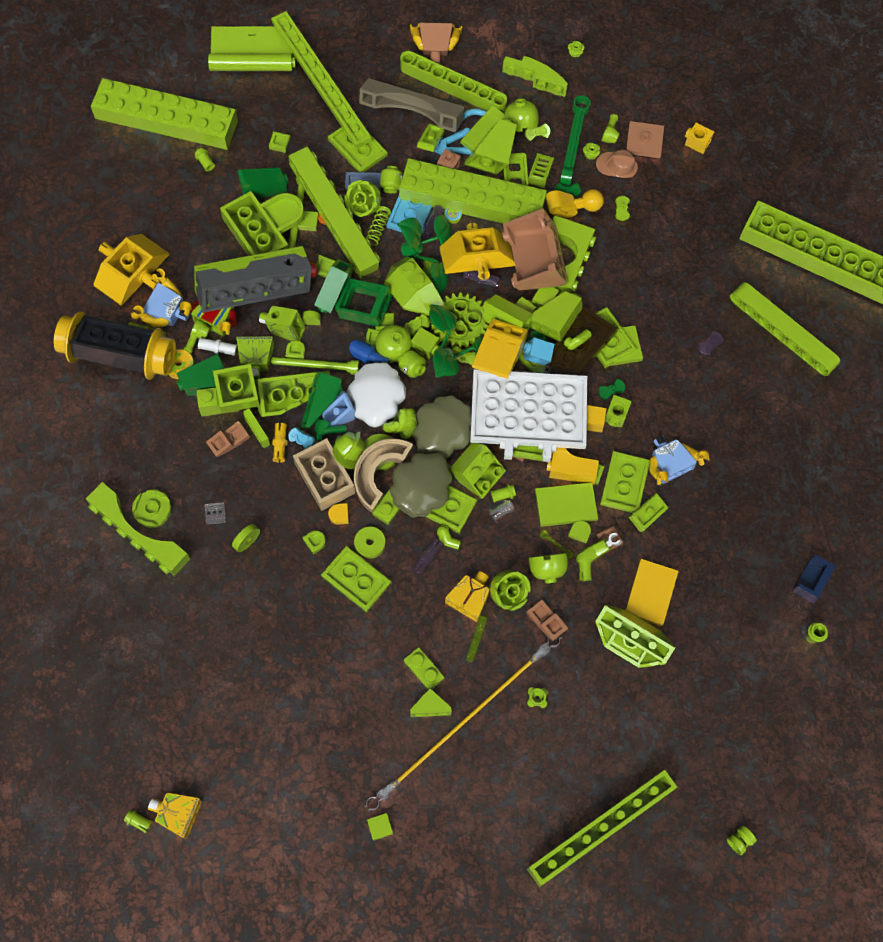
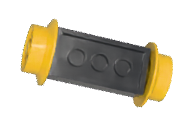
M78 311L74 317L62 316L57 323L54 334L55 351L66 354V358L70 363H75L78 359L142 372L145 373V377L148 380H152L156 374L167 376L172 369L176 354L175 340L164 337L161 328L150 330L86 316L83 311Z

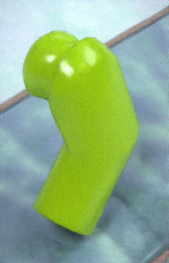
M586 329L574 339L571 337L566 338L564 345L569 350H574L587 341L592 334Z

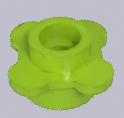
M531 687L528 689V706L545 708L547 706L546 695L548 691L545 688L535 689Z

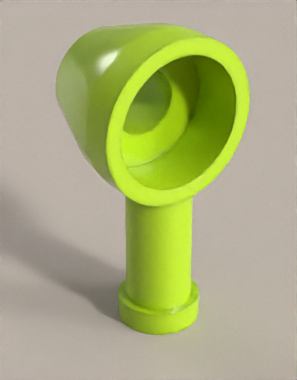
M611 114L609 123L601 138V141L606 143H616L620 134L614 128L618 121V116Z
M196 320L190 338L183 350L192 354L197 339H200V337L207 338L210 328L204 322Z

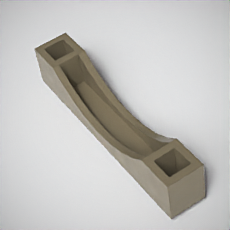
M370 78L360 88L359 104L372 108L395 107L412 110L428 117L439 128L456 132L463 122L464 106Z

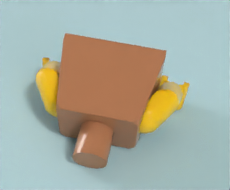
M418 23L417 27H412V24H410V31L418 49L422 50L424 55H430L431 61L440 64V56H446L448 51L453 50L459 41L462 26L455 28V24L452 25V23Z

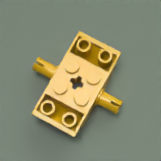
M469 223L466 227L467 230L457 231L439 247L445 274L477 270L479 279L483 280L482 274H484L486 280L490 277L488 269L515 266L512 246L509 242H505L502 233L493 227L478 229L476 223H473L474 228Z
M143 234L126 237L116 248H113L107 242L102 243L104 246L100 245L99 251L106 255L107 258L101 263L93 285L120 306L143 283L153 290L157 283L161 284V281H155L151 274L169 256V253Z

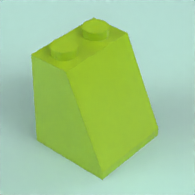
M500 119L468 156L464 165L497 175L509 164L517 124L512 123L508 119Z

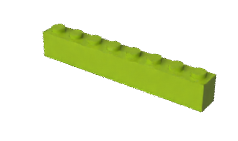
M305 147L289 155V165L322 216L346 258L354 266V271L359 279L379 270L380 258L376 252L373 253L370 248V241L367 237H363L360 225L358 223L355 224L350 209H346L342 196L340 194L337 195L333 182L327 179L324 167L319 166L317 163L318 160L315 153L311 152L308 147Z
M665 770L531 865L527 870L538 887L544 885L677 788L676 784Z

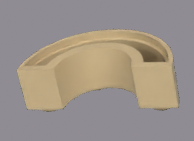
M386 439L369 446L359 457L354 471L355 491L360 502L371 513H373L383 497V493L377 489L374 483L376 471L386 463H404L413 449V444L400 439Z

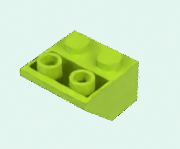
M471 443L449 469L459 483L481 499L486 496L506 472L488 447L479 443Z

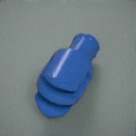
M354 340L350 343V352L356 359L366 364L371 362L389 364V358L377 353L376 348L361 340Z

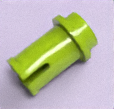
M204 148L198 149L195 152L196 160L200 161L206 172L214 169L215 164L208 156V151L204 150Z
M507 484V487L492 490L491 495L495 503L507 498L513 499L516 496L513 485L509 486Z
M131 809L124 819L127 822L126 825L129 826L131 824L144 833L148 832L151 827L150 824L153 823V821L139 815L137 810L132 811Z

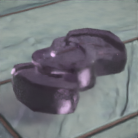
M712 331L710 337L705 342L698 343L699 352L709 355L714 348L723 343V338L720 333Z

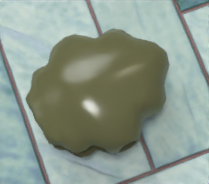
M453 395L447 397L438 396L433 403L424 404L417 412L418 425L414 428L412 434L417 444L418 453H439L446 459L453 454L454 450L465 449L469 444L471 437V409Z
M416 453L412 456L410 462L399 463L392 474L394 485L390 489V494L393 498V505L412 518L428 516L432 510L442 508L449 499L447 487L452 481V475L442 454Z

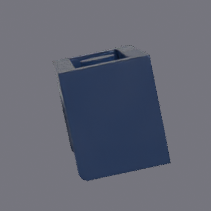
M814 554L792 592L814 603L819 599L836 566Z

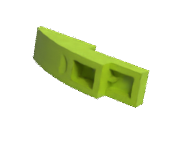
M505 56L502 72L521 77L525 80L533 81V87L538 90L566 96L568 83L547 65L527 56H524L522 61Z

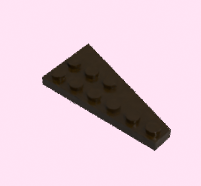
M582 305V310L562 341H556L551 362L546 364L544 374L579 376L615 336L618 328ZM586 329L592 334L587 341L574 350H569L564 345L566 338L571 337L574 339Z

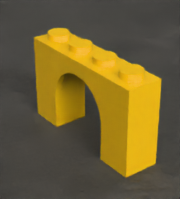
M587 405L588 431L603 432L606 408ZM556 447V452H551L553 457L547 464V471H550L549 478L579 483L592 482L595 485L599 460L576 457L570 454L566 448Z

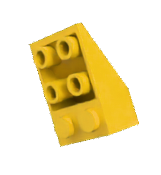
M492 319L480 344L472 368L508 379L523 351L528 330Z

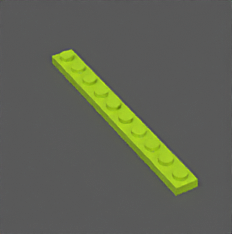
M287 11L271 18L273 25L356 149L371 142L370 134Z

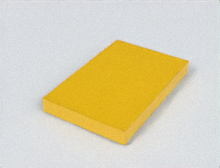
M641 559L626 610L646 622L662 627L679 571Z

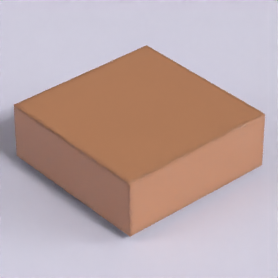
M612 526L598 533L596 537L599 541L603 539L609 540L610 534H618V532ZM619 534L613 538V542L622 541Z

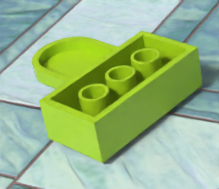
M250 191L220 208L224 222L247 256L289 249L288 243L281 233L299 224L304 215L301 200L289 193L276 195L260 204Z

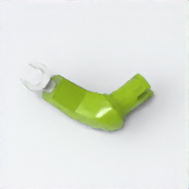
M617 533L610 534L609 540L603 539L577 555L576 561L579 563L580 569L579 581H591V563L612 549L611 545L618 546L621 544V540L613 542V538L618 535Z

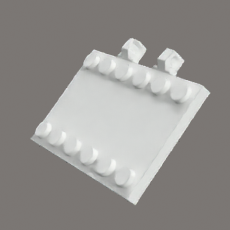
M474 369L471 443L500 444V448L504 449V459L512 460L513 448H517L518 445L538 446V449H543L542 461L550 462L551 452H556V447L586 449L587 376L511 372L509 378L506 379Z

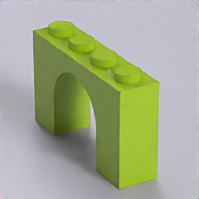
M554 215L552 221L556 226L560 244L569 247L575 255V260L565 266L568 283L557 286L556 289L559 290L558 294H562L565 291L572 293V291H576L579 283L576 281L577 277H581L585 268L582 266L583 262H587L591 253L588 251L589 247H593L596 241L594 236L595 229Z

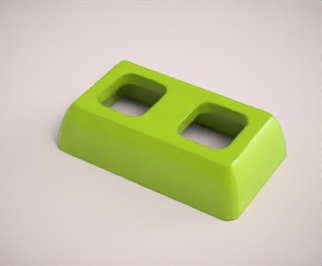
M511 153L509 164L504 168V180L510 182V179H521L522 185L529 186L526 154ZM509 164H519L520 171H510Z

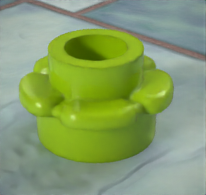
M573 41L568 45L569 54L572 57L581 56L585 48L579 41Z
M590 142L583 148L584 155L588 159H595L600 154L598 144Z

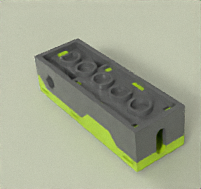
M303 246L194 266L195 293L202 313L310 292L311 278L317 276L316 264L307 258Z

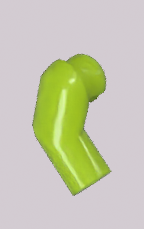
M441 525L437 529V536L441 544L459 550L461 540L451 538L449 527Z

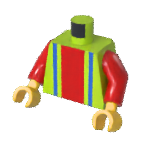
M198 300L191 303L186 301L180 303L179 311L185 310L184 315L188 316L192 312L191 315L194 322L197 319L204 322L211 331L223 337L225 334L229 335L230 330L237 325V313L234 307L202 313Z

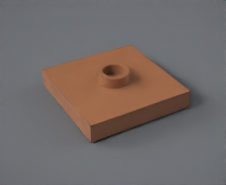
M630 121L626 150L632 155L660 158L664 126Z

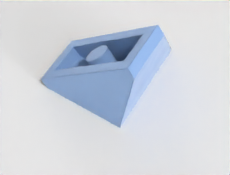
M341 390L337 398L321 414L324 420L330 422L329 426L343 425L355 420L353 405L344 390Z

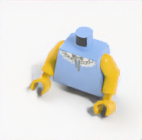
M158 268L157 272L160 273L161 277L152 274V278L155 281H161V284L157 283L144 308L139 305L133 308L139 314L131 313L132 318L138 319L140 317L141 321L153 328L165 327L167 325L173 326L178 318L187 321L190 313L186 316L184 315L185 310L179 311L180 303L183 302V295L169 278L164 277V270Z
M662 435L653 441L658 449L654 450L651 456L649 472L657 480V485L668 483V481L693 470L697 463L696 461L699 462V465H704L703 459L709 461V454L707 451L699 452L684 443H680L678 440L667 443Z

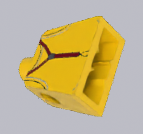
M481 571L477 573L474 579L468 575L464 576L446 596L445 604L478 622L490 589L485 586L489 577Z

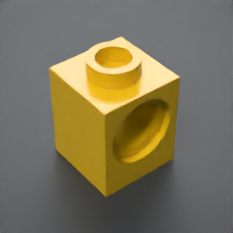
M695 123L693 128L689 127L685 134L687 138L685 145L704 154L712 141L714 131Z

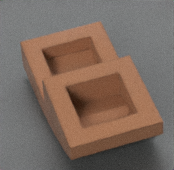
M237 421L226 431H219L206 443L215 456L219 457L236 448L251 436L242 423Z
M543 600L526 612L531 620L552 641L568 630L564 622L556 613L554 614Z

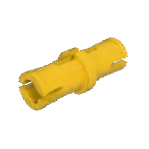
M279 423L275 424V438L272 440L274 446L273 461L278 463L279 459H281L280 462H285V446H287V424L281 423V426H279Z

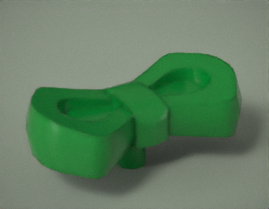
M559 183L555 186L554 190L578 196L581 193V186L578 183L572 186H564Z
M616 379L608 387L600 386L598 394L603 400H608L611 395L624 393L625 384L622 380Z

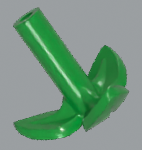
M318 418L315 422L318 443L323 440L325 434L345 433L346 425L329 426V421Z

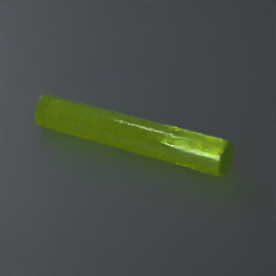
M484 616L479 618L466 657L468 662H474L487 622V618Z

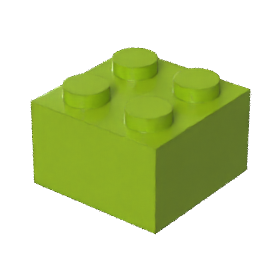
M251 364L213 371L221 413L259 406Z

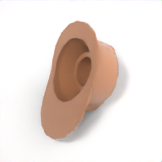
M627 150L605 152L596 160L598 171L608 176L630 178L638 170L635 158Z

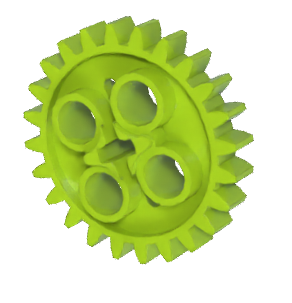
M461 292L459 297H456L454 293H452L451 299L445 296L444 308L452 311V315L456 320V328L450 330L451 333L445 346L449 343L452 349L455 345H458L460 349L462 345H465L466 349L469 348V344L475 346L474 340L481 336L484 337L489 323L482 317L484 312L483 306L481 307L482 301L476 302V296L469 299L468 293L463 297ZM457 308H463L464 310L458 311ZM470 320H476L477 322L471 323ZM432 324L431 330H435L434 335L439 336V342L443 341L446 331H440ZM462 331V332H464V334H461V335H460V334H457L456 332Z

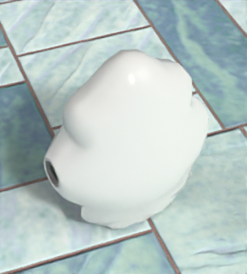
M368 363L355 373V380L349 385L347 395L354 406V416L364 421L370 427L377 428L398 414V406L406 398V387L400 381L398 371L391 368L388 363Z

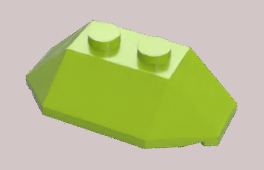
M405 257L391 266L384 285L389 286L393 297L404 310L423 313L429 316V305L434 304L445 307L432 281L413 258Z
M605 604L595 621L604 647L638 668L665 665L676 648L660 630L625 609Z

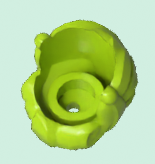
M412 408L398 410V414L392 418V421L385 422L382 429L387 433H399L403 439L411 438L413 436L412 432L417 426L415 410Z

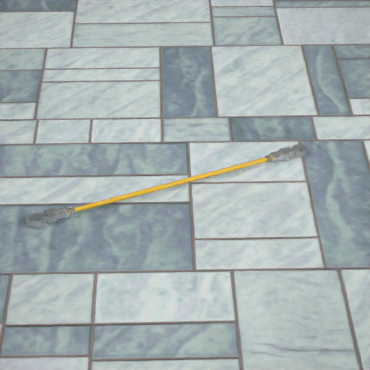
M562 637L559 638V643L557 645L551 646L548 645V638V643H542L538 647V650L532 654L531 658L524 666H522L514 675H512L504 684H502L495 692H493L485 701H483L455 728H453L446 736H444L416 763H414L398 779H395L394 781H391L389 784H387L385 787L380 788L376 793V797L368 798L366 804L372 798L376 799L378 797L380 799L378 800V806L374 809L369 808L368 812L370 810H376L379 807L380 801H386L390 797V794L400 784L399 782H401L419 764H421L428 756H430L438 747H440L448 738H450L458 729H460L468 720H470L498 693H500L507 685H509L527 667H529L534 662L539 661L542 657L547 656L551 651V647H557L560 644V639H562Z

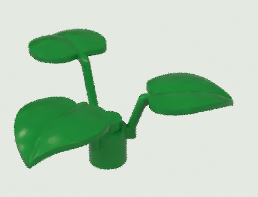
M444 215L437 216L434 220V230L437 235L421 241L422 228L416 218H406L397 224L406 240L401 245V252L404 257L413 256L414 259L433 262L430 268L431 277L438 294L441 295L448 285L449 274H445L442 262L438 263L436 259L420 256L419 254L423 251L422 244L437 240L438 238L441 245L452 236L450 223Z
M431 304L429 305V316L432 324L438 330L446 331L441 346L433 353L432 361L436 377L454 376L459 372V364L455 358L471 350H475L476 355L483 337H478L474 340L475 346L454 355L450 348H444L451 333L450 330L456 328V320L446 308Z

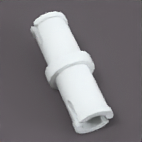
M200 337L198 349L214 351L215 354L224 353L235 356L237 344L221 342L220 339L215 341Z

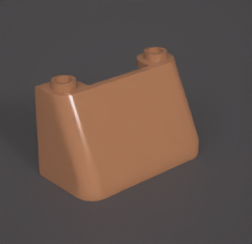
M544 209L503 224L504 231L502 235L505 242H509L512 246L516 273H513V278H511L514 288L521 291L557 287L568 283L558 232L554 222Z

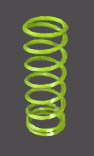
M379 206L376 211L377 215L374 216L375 220L372 221L373 225L370 226L366 236L368 239H373L377 242V244L370 243L372 246L378 245V241H380L378 236H381L382 233L380 231L384 230L381 225H386V222L383 220H389L387 216L391 215L390 209L385 206Z

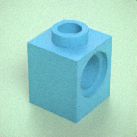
M532 338L524 345V359L544 366L551 362L555 344Z

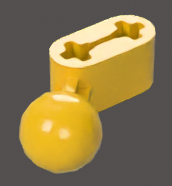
M596 189L586 191L582 198L574 199L572 194L558 190L551 191L545 196L549 213L564 218L575 216L578 213L577 209L585 208L589 212H596L600 210L604 203L603 195Z

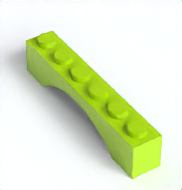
M103 482L86 498L90 504L88 508L94 514L99 512L103 516L102 520L109 526L113 524L120 536L123 538L127 536L131 539L130 544L137 550L140 548L146 552L144 555L151 562L157 561L160 564L158 567L165 574L170 572L175 576L190 560L188 554L173 541L151 539L134 530L124 518L119 497Z

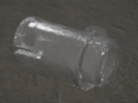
M503 500L502 504L489 510V513L492 516L498 512V514L492 517L494 521H497L504 515L511 514L515 508L510 500Z

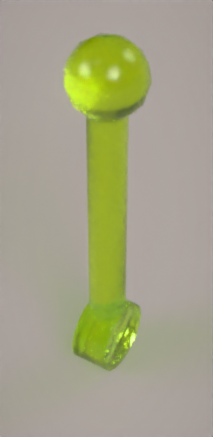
M546 530L540 532L541 538L548 539L564 553H567L568 558L574 556L572 551H568L551 538Z

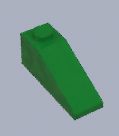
M322 372L315 374L300 428H309L337 398V395L342 390V379Z

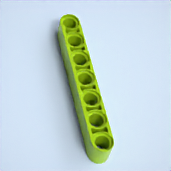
M405 51L401 54L400 67L403 73L485 111H488L494 105L501 112L505 113L507 96L504 93L412 51Z
M743 282L730 295V299L735 305L820 374L828 376L839 365L840 358L750 284Z

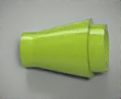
M819 622L811 624L806 635L809 643L822 642L828 637L826 626Z

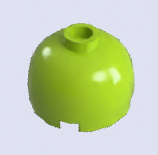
M522 98L517 99L509 104L505 110L504 119L517 124L516 132H523V128H528V131L532 130L539 124L538 110L530 101Z
M358 180L348 186L344 200L347 209H350L352 214L364 217L372 215L378 210L381 195L376 185L369 181Z
M399 325L384 327L378 333L375 340L376 352L389 358L390 363L398 362V359L412 348L410 333Z
M567 553L529 557L531 573L537 579L545 580V583L557 582L556 578L562 577L568 569Z
M515 570L499 572L494 576L490 584V594L493 601L503 609L511 611L521 608L528 599L526 597L531 590L527 577Z

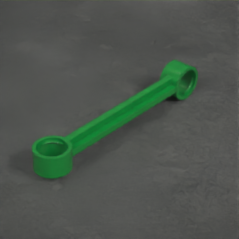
M584 95L575 97L572 106L574 118L560 184L566 186L571 184L584 116L590 109V99ZM583 103L587 107L579 108L576 104Z

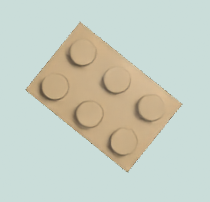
M327 438L293 455L294 463L321 511L355 494V486L345 468L334 458L333 448Z

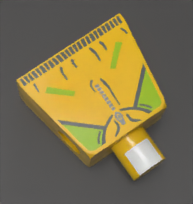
M166 793L163 801L152 798L148 810L158 813L155 822L187 840L202 801L194 797Z

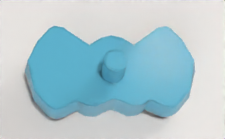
M298 427L292 428L289 432V440L291 442L296 441L299 445L303 444L305 449L315 445V437L310 436Z

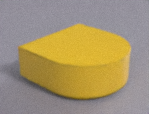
M347 503L336 504L329 509L328 515L332 523L337 525L349 524Z

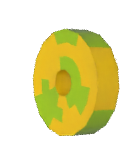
M182 349L176 350L174 363L168 375L178 379L176 373L193 366L194 361L191 354Z

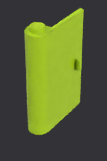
M275 26L212 27L211 54L208 57L210 71H292L293 68H296V58L293 57V53Z

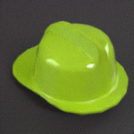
M347 432L336 438L333 446L334 458L341 466L347 469L355 468L359 457L365 449V443L360 438L361 432Z

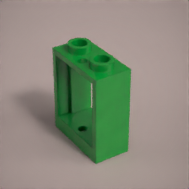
M348 278L341 297L336 302L335 310L341 319L380 327L391 301L392 293L389 286ZM355 292L377 297L370 314L349 310Z

